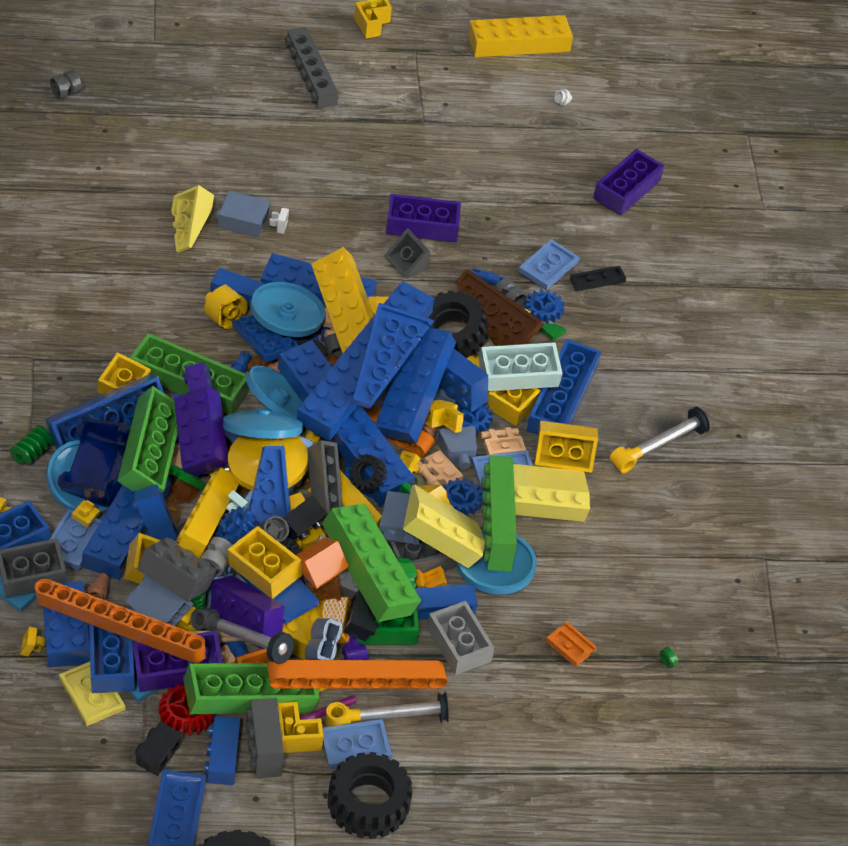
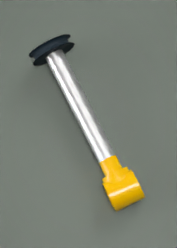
M693 407V409L688 411V420L632 449L629 447L626 449L618 447L611 453L609 460L621 473H627L635 466L638 458L693 429L698 434L708 432L710 429L708 417L700 407Z
M444 691L442 695L438 692L436 702L349 709V706H345L343 703L334 702L327 707L326 725L327 727L351 724V722L432 714H439L440 722L442 723L443 720H446L448 723L449 713L446 692Z

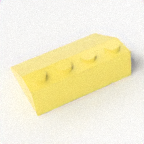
M513 464L515 515L585 522L590 510V498L583 471Z
M413 484L403 530L463 566L470 568L483 557L485 540L479 523Z

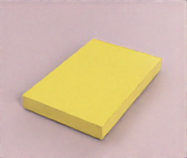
M90 662L59 674L61 683L86 726L126 710V706L118 692L92 693Z

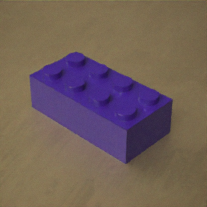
M635 149L596 183L593 198L622 215L661 181L664 165Z
M390 193L386 234L402 235L408 228L418 238L457 242L461 202Z
M206 385L174 398L182 470L196 477L227 465L228 454L223 428L220 393Z
M233 575L212 580L210 608L216 609L221 619L269 637L282 631L283 604Z
M218 631L196 633L205 640L206 657L200 663H193L142 643L134 642L133 648L139 692L175 687L176 684L183 686V678L189 664L223 663Z

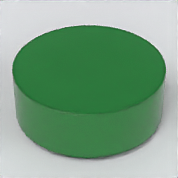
M665 647L660 651V658L667 667L673 668L678 664V658L670 647Z

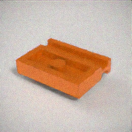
M567 621L562 627L557 628L546 638V643L575 668L588 658L592 652L594 653L597 647Z

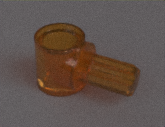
M178 479L172 487V494L165 499L169 511L179 503L192 502L197 496L199 489Z

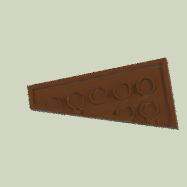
M468 269L455 281L460 291L464 292L465 295L467 293L472 295L474 299L476 298L481 302V306H483L486 314L488 336L495 346L527 344L544 325L541 320Z

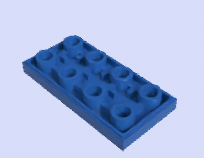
M253 315L243 316L238 320L232 321V327L265 362L278 359L280 353L298 346L291 337L277 334L262 326Z
M238 573L248 585L262 592L259 588H257L245 577H243L240 573ZM299 578L273 598L284 605L283 623L285 625L319 605L317 597Z

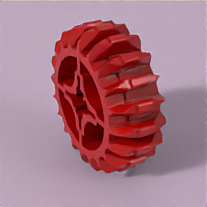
M176 684L174 688L169 687L167 692H163L162 699L159 701L158 714L160 721L179 731L182 735L188 733L189 737L192 735V732L199 735L200 729L206 731L207 725L212 724L216 714H190V711L188 713L187 709H189L184 684L183 686Z

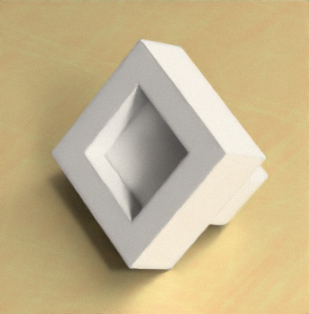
M282 208L280 214L272 212L269 225L277 226V233H285L289 209Z

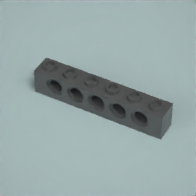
M307 27L287 30V37H285L286 47H289L290 55L295 59L296 68L300 70L302 80H305L306 89L311 93L312 102H315L317 108L337 105L338 91Z

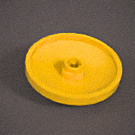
M241 435L231 445L228 453L229 471L236 482L252 491L264 446H284L288 488L300 481L308 467V451L306 445L298 436L270 439Z

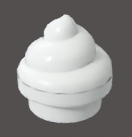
M560 89L556 91L554 99L559 105L565 106L572 100V96L567 89Z

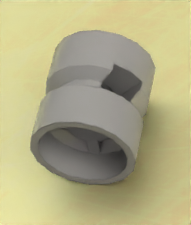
M213 537L200 559L208 561L211 566L217 569L214 576H221L228 563L227 549L232 546L228 540L221 537Z

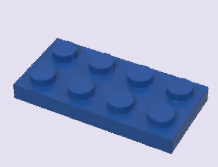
M163 770L148 846H194L206 775Z

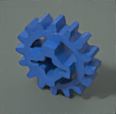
M540 289L539 293L534 290L533 295L528 294V298L525 300V309L531 311L530 313L541 321H545L547 324H549V320L556 322V318L560 319L561 314L564 312V302L561 301L562 297H556V292L551 294L550 290L543 292Z
M457 404V410L464 414L462 427L475 426L476 435H478V431L482 432L485 431V428H490L493 416L492 410H488V404L482 405L472 413L462 408L460 404Z
M456 478L455 482L449 480L448 485H443L450 504L459 512L468 516V512L475 514V510L480 509L483 491L479 490V485H473V480L466 482V478H463V481Z
M238 506L236 510L231 509L229 514H225L224 519H220V524L216 527L218 531L215 533V536L224 538L234 545L255 527L253 525L256 521L253 518L255 515L245 506L243 508Z

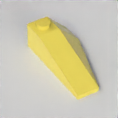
M200 185L176 194L173 198L171 212L175 217L173 227L176 228L174 238L176 252L178 253L192 248L213 207L214 195Z

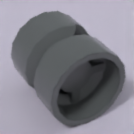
M75 70L68 71L63 76L57 75L50 79L52 92L57 99L64 98L69 93L74 94L82 90L81 79Z
M504 278L495 286V289L522 307L524 305L527 294L511 278Z
M272 516L257 525L278 542L285 540L289 533L287 522L279 516Z

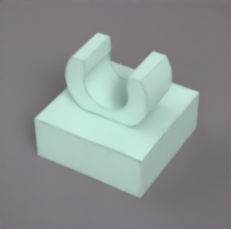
M232 490L228 495L231 501L226 507L229 511L228 513L231 512V509L236 510L238 506L241 508L245 506L249 509V503Z

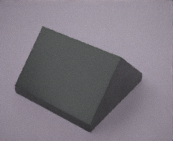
M407 228L384 256L407 279L428 269L430 251Z

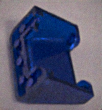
M82 417L80 425L76 428V436L79 438L80 444L70 472L64 471L58 477V486L61 491L109 508L122 487V484L118 482V477L130 433L128 424Z

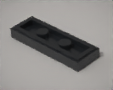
M620 266L570 274L569 278L575 291L626 282V276Z

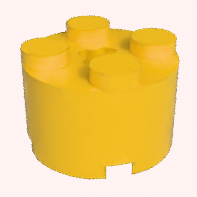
M226 284L215 289L213 292L207 293L205 296V315L224 329L233 328L232 321L238 320L242 313L245 315L247 311V301Z

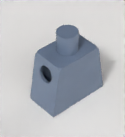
M475 426L462 427V431L457 433L449 428L439 429L437 442L441 451L452 464H459L461 470L469 469L472 457H476L477 452Z

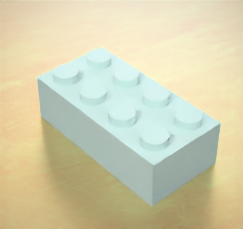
M556 343L481 347L478 361L480 369L488 374V391L559 387L562 369Z

